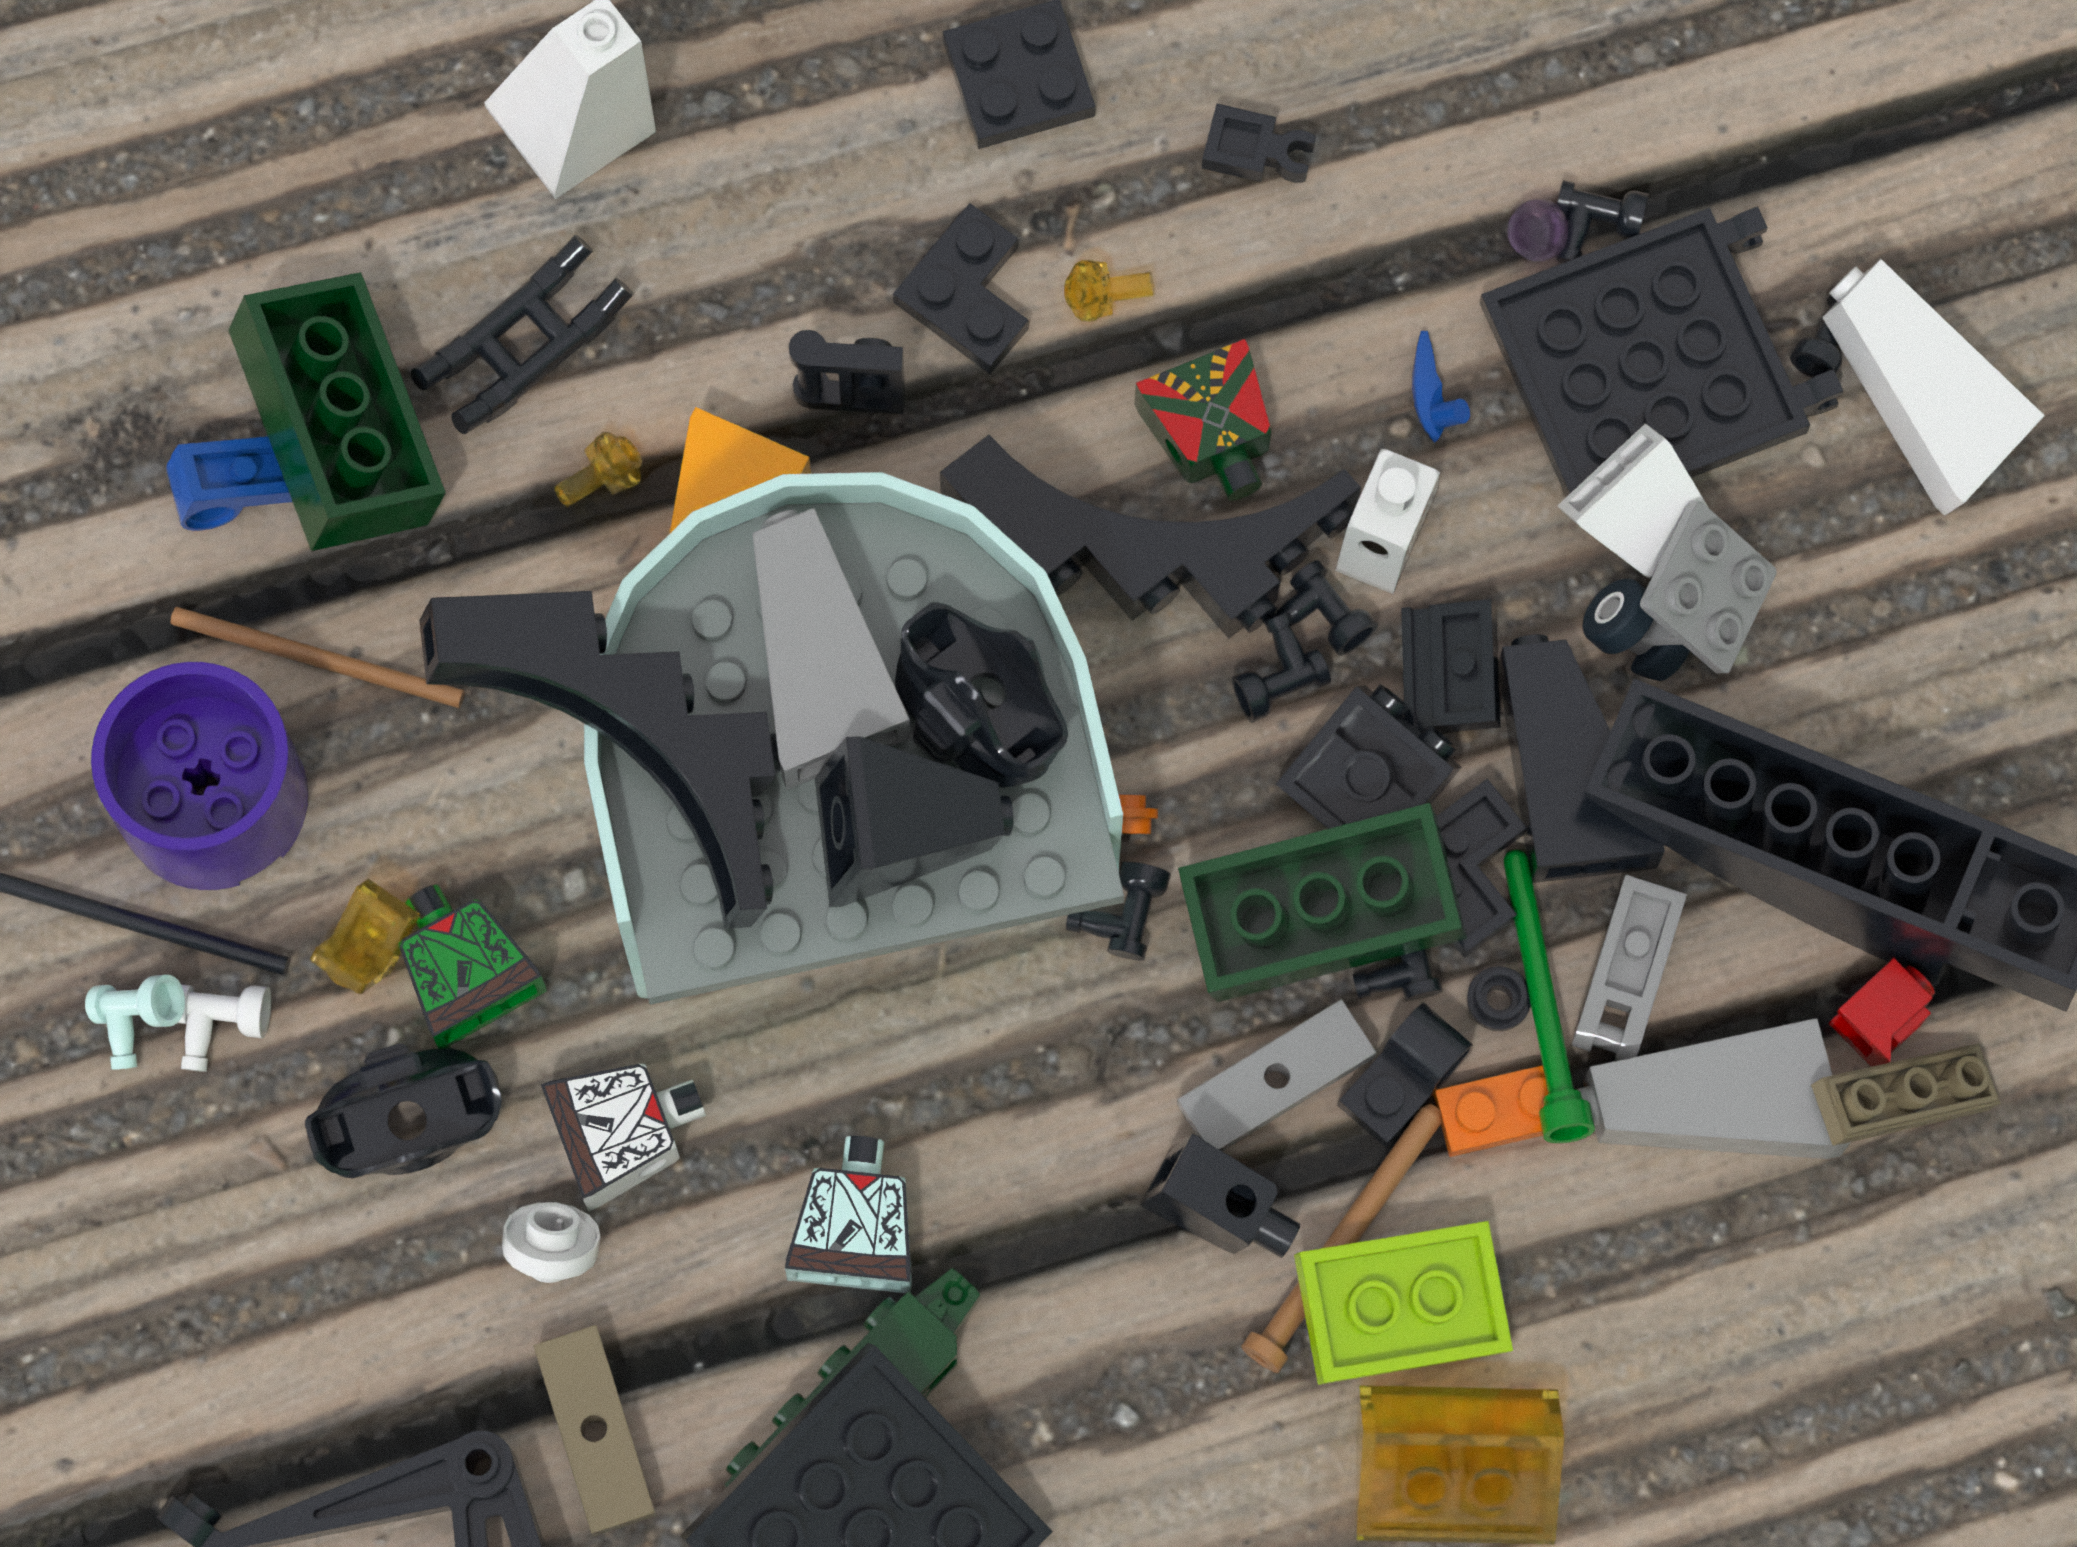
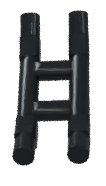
M574 235L555 257L551 256L537 272L530 276V280L464 335L456 337L448 345L436 351L434 356L412 368L411 378L414 384L421 390H427L441 380L449 379L463 371L477 359L476 356L478 355L501 377L488 389L476 395L473 401L451 414L452 423L460 433L467 434L483 423H489L507 412L517 403V400L546 375L585 343L589 344L601 334L615 319V314L634 295L624 282L615 278L595 300L592 299L579 314L571 319L569 325L546 300L553 297L568 283L578 267L593 252L592 248L579 236ZM527 316L549 341L521 364L498 338Z

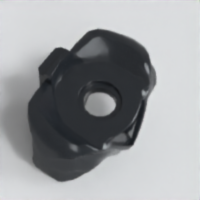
M939 602L929 603L906 621L902 627L901 653L897 663L895 687L903 706L916 720L912 740L932 761L946 764L952 759L963 771L999 782V788L1013 787L1042 777L1058 752L1065 746L1068 730L1066 721L1047 686L1040 654L1033 639L1021 635L1016 630L998 629L985 625L952 606ZM984 677L996 680L1005 691V701L994 709H986L980 692L971 684L972 681Z
M402 1043L368 1053L364 1060L366 1066L361 1067L359 1071L335 1083L323 1096L317 1110L307 1116L305 1129L314 1159L326 1170L339 1176L353 1179L370 1174L402 1175L421 1171L442 1162L461 1146L484 1137L489 1133L498 1119L502 1103L498 1077L487 1061L477 1060L464 1051L448 1047L412 1052L408 1046ZM410 1101L417 1103L426 1114L427 1123L425 1130L420 1136L411 1140L398 1138L389 1128V1114L401 1102Z

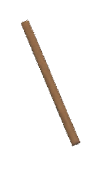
M176 606L171 616V625L438 703L460 708L464 700L465 690L448 685H427L426 679L184 608Z

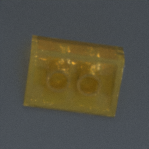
M1359 1385L1356 1432V1540L1555 1545L1564 1447V1431L1558 1389Z

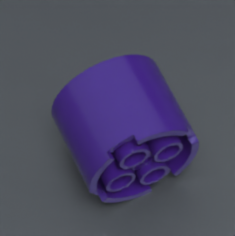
M182 662L162 666L149 671L127 685L113 699L102 715L94 735L91 751L94 785L101 802L128 846L154 874L168 882L189 889H228L240 886V881L261 872L279 856L283 858L291 849L306 817L308 806L307 777L299 754L274 703L248 677L225 666L206 662ZM208 777H215L218 786H207L204 795H198L194 786H205Z

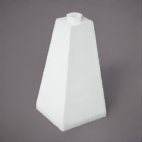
M594 0L552 28L484 102L486 109L555 199L656 132L642 42L610 0Z

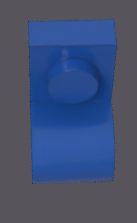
M268 436L178 444L166 465V472L180 524L187 530L203 531L225 525L234 520L244 507L292 502Z

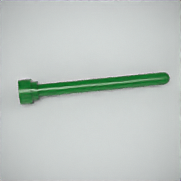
M1513 849L1505 854L1503 865L1511 906L1517 914L1514 922L1548 1095L1543 1098L1544 1107L1539 1111L1542 1134L1547 1142L1569 1143L1590 1136L1595 1131L1590 1103L1583 1100L1581 1092L1574 1090L1529 860L1522 850Z

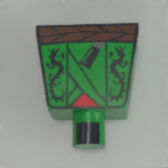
M435 884L421 889L405 902L419 930L403 938L398 944L428 1029L438 1048H448L547 992L538 968L479 899L471 900L453 910L440 886Z

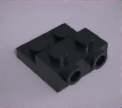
M1381 684L1374 691H1371L1364 685L1354 688L1278 780L1276 785L1326 828L1330 829L1426 803L1432 804L1462 767L1451 758L1458 750L1457 747L1442 733L1430 725L1421 733L1403 718L1409 707L1402 699Z

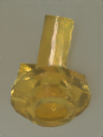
M1081 260L1076 263L1064 285V296L1068 306L1075 317L1086 322H1092L1099 318L1113 315V302L1150 297L1155 294L1151 271L1110 277L1107 263L1094 260Z
M602 432L584 449L591 464L555 485L554 489L562 504L569 507L604 484L612 494H616L626 488H633L641 480L639 469L642 465L641 456L634 444L626 437L621 435L617 437L610 432Z

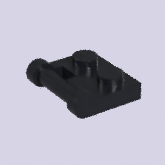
M801 330L790 339L788 346L790 361L797 368L798 373L794 377L793 392L794 398L801 406L820 410L904 414L905 375L903 347H894L890 342L879 338H861L856 340L854 344L827 343L822 335L813 330ZM825 373L838 374L839 381L829 380Z

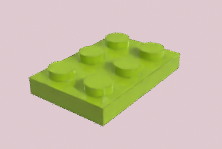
M1489 1221L1294 1254L1318 1385L1513 1351Z

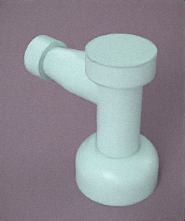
M168 974L150 976L141 983L139 989L117 991L111 985H96L88 991L85 999V1008L89 1019L95 1024H107L108 1038L113 1056H110L112 1070L138 1067L136 1053H133L134 1026L132 1016L140 1015L144 1022L153 1027H170L177 1024L181 1019L185 1008V995L180 982L174 976Z

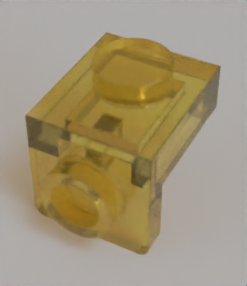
M367 879L355 888L332 937L315 948L310 960L327 972L331 980L338 985L350 988L355 993L363 994L392 972L401 954L398 943L411 934L420 914L370 879Z

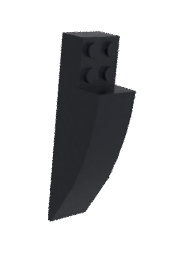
M1633 679L1584 790L1585 797L1704 870L1763 902L1887 962L1895 958L1904 969L1907 966H1912L1923 974L1926 979L1934 983L1937 982L1944 963H1947L2067 1012L2077 990L2076 855Z

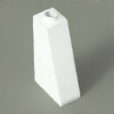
M1880 259L1865 273H1862L1855 266L1830 291L1829 294L1837 302L1822 318L1934 506L1945 516L1969 499L2045 415L1883 260Z

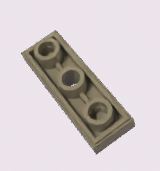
M1979 1043L1827 1076L1811 1084L1832 1146L1981 1113L2001 1104Z
M597 1325L533 1345L592 1536L594 1537L656 1516ZM599 1421L607 1425V1432L601 1440L591 1442L584 1438V1430L588 1424Z

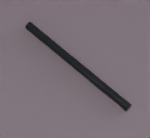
M0 872V892L283 976L286 975L290 965V957Z

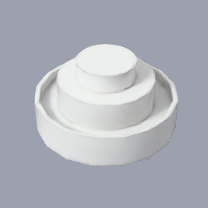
M557 1202L534 1203L523 1206L509 1215L503 1227L502 1249L506 1260L513 1268L541 1282L554 1283L582 1275L594 1266L599 1254L600 1233L598 1225L589 1214L573 1206Z

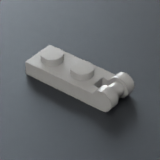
M1625 875L1571 1046L1589 1052L1592 1046L1616 1053L1614 1060L1617 1061L1637 1057L1687 894ZM1605 1005L1629 1013L1624 1029L1600 1021Z

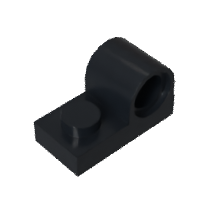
M1423 1002L1398 1027L1384 1046L1383 1052L1339 1099L1337 1106L1387 1148L1414 1118L1419 1109L1433 1097L1435 1090L1440 1089L1469 1057L1473 1044Z

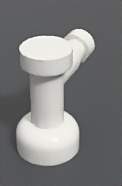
M181 984L185 995V1008L178 1023L186 1024L185 1056H182L181 1069L207 1072L208 1059L205 1057L211 1040L213 1020L235 1022L239 1031L247 1037H265L271 1015V991L269 987L249 986L243 990L240 997L197 993L193 991L191 985Z

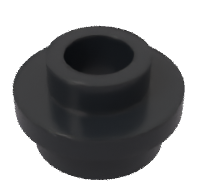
M1502 966L1490 967L1477 974L1467 992V1007L1473 1019L1482 1027L1492 1031H1507L1521 1024L1531 1008L1525 978L1517 971ZM1492 991H1502L1508 995L1510 1006L1504 1010L1493 1009L1487 1002V995Z

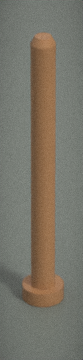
M1427 1104L1419 1109L1322 1248L1357 1243L1442 1123L1439 1108L1432 1104ZM1299 1281L1263 1333L1259 1335L1250 1332L1241 1345L1242 1350L1250 1358L1275 1373H1279L1287 1362L1288 1357L1282 1350L1305 1319Z

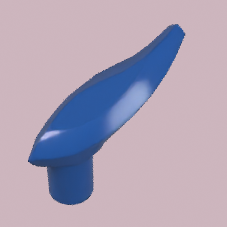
M1421 331L1413 364L1412 394L1418 419L1424 431L1435 443L1441 436L1444 428L1466 423L1470 418V409L1467 402L1463 399L1444 402L1442 382L1436 372L1429 332Z

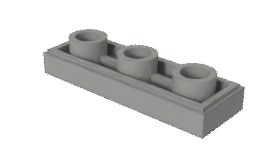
M1341 999L1177 1099V1105L1198 1137L1224 1151L1375 1058L1377 1052ZM1279 1072L1286 1077L1288 1084L1283 1088H1272L1266 1083L1264 1077L1268 1073Z

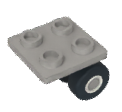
M1690 502L1647 588L1645 589L1633 579H1620L1607 585L1589 604L1583 618V633L1591 643L1604 653L1618 654L1629 649L1637 654L1631 665V670L1633 673L1657 681L1668 679L1682 666L1690 651L1715 673H1729L1777 571L1770 562L1704 503Z

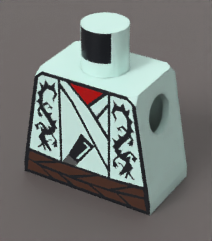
M848 1136L845 1138L842 1170L814 1168L786 1257L785 1272L787 1281L907 1293L909 1291L911 1293L912 1278L906 1179L900 1176L881 1174L884 1141L867 1136Z

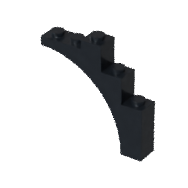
M989 434L940 471L942 495L970 504L978 509L1046 571L1057 596L1066 592L1080 579L1083 574L1080 568L1085 566L1133 621L1146 610L1153 615L1164 609L1179 594L1180 589L1177 586L1181 583L1228 639L1242 628H1245L1248 633L1255 631L1264 624L1267 618L1276 612L1277 607L1274 603L1278 599L1280 581L1273 573L1277 571L1280 576L1288 574L1307 557L1309 550L1306 547L1325 533L1328 538H1333L1347 528L1358 503L1361 489L1352 476L1343 469L1320 486L1289 502L1257 513L1223 520L1172 522L1126 516L1095 507L1067 495L1038 478L1017 462Z
M592 591L437 597L430 599L419 619L426 684L465 685L499 690L529 698L570 715L595 729L623 749L657 782L673 801L691 829L707 861L718 894L724 928L751 927L767 909V905L771 904L773 898L771 869L768 864H761L758 840L762 839L764 833L763 807L759 799H752V797L760 796L775 778V774L780 772L776 733H770L767 712L688 716L694 708V685L689 673L682 674L680 652L600 655L605 653L607 628L604 615L594 612Z

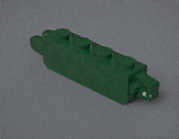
M951 1268L915 1297L908 1291L897 1303L891 1297L885 1299L864 1322L863 1327L869 1333L852 1351L846 1345H842L822 1365L817 1374L824 1380L806 1399L800 1393L795 1394L772 1419V1423L778 1427L775 1432L760 1447L754 1441H751L733 1458L726 1468V1471L732 1477L725 1483V1487L727 1488L867 1343L875 1345L907 1380L927 1398L958 1365L956 1334L980 1301L981 1294L960 1273Z

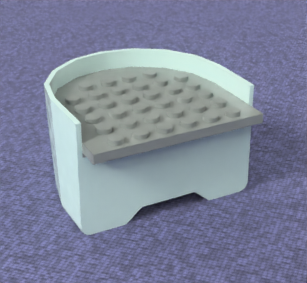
M882 472L783 474L693 511L622 579L605 619L607 645L605 653L600 655L679 651L682 674L689 673L694 685V708L688 716L767 712L770 733H776L752 533L760 530L762 523L777 513L786 510H797L798 514L814 508L894 686L897 663L901 653L902 627L906 621L929 603L939 602L947 604L985 625L998 629L1016 630L1021 635L1033 639L1040 654L1047 686L1066 721L1068 730L1065 746L1058 752L1042 777L1013 787L999 788L1000 796L1007 795L1012 802L1014 819L1010 836H1003L987 852L843 907H829L815 779L787 790L780 770L778 774H775V778L760 796L752 797V799L760 800L764 812V833L762 839L758 840L761 864H768L772 873V902L767 905V909L751 927L725 929L718 894L707 861L691 829L673 801L651 775L623 749L595 729L584 724V765L617 923L637 995L640 998H648L650 1005L1124 902L1123 889L1118 873L1123 811L1086 657L1046 571L974 506ZM984 677L971 682L980 692L986 709H994L1005 701V691L996 680ZM905 709L910 722V739L892 747L931 760L912 740L916 720ZM952 759L945 764L960 769Z

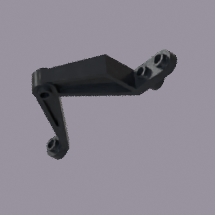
M489 1431L467 1433L456 1440L225 1532H220L215 1528L223 1516L193 1493H190L183 1503L172 1495L155 1516L193 1547H272L452 1511L455 1547H489L486 1523L488 1519L498 1516L503 1518L512 1547H546L517 1457L511 1447L500 1436ZM483 1459H491L492 1464L489 1471L484 1475L475 1476L474 1470L477 1463Z

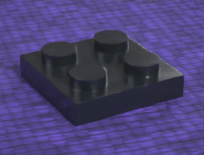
M1052 0L943 31V44L978 149L1095 117L1096 106L1060 0Z

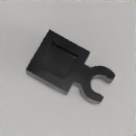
M1216 103L1201 168L1261 182L1265 166L1276 168L1278 174L1287 181L1294 183L1306 182L1309 166L1293 162L1288 157V154L1294 150L1313 153L1316 137L1304 130L1289 131L1283 136L1274 134L1276 117Z

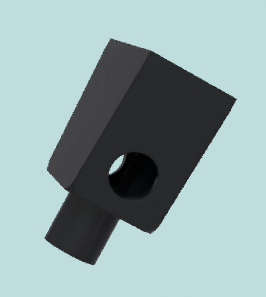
M1191 1134L1169 1149L1140 1203V1206L1232 1254L1239 1252L1254 1242L1282 1258L1292 1245L1301 1225L1271 1207L1280 1189L1276 1184L1194 1134ZM1226 1198L1231 1199L1237 1206V1217L1233 1216L1227 1209Z

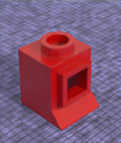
M1893 958L1838 1009V1014L1829 1022V1025L1870 1067L1890 1063L1891 1053L1923 1025L1930 1016L1931 1012L1926 1006L1932 1000L1935 992L1930 982L1917 969L1912 966H1907L1904 969Z

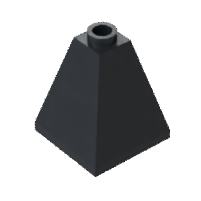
M860 736L846 737L815 777L829 907L846 906L987 852L1003 836H1010L1012 833L1014 819L1012 802L1009 796H1000L999 782Z

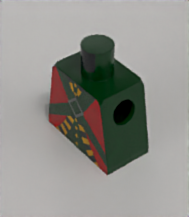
M1245 339L1136 383L1134 400L1136 410L1185 481L1195 483L1217 474L1224 492L1230 501L1249 496L1262 486L1252 459L1269 451L1271 429L1249 346Z

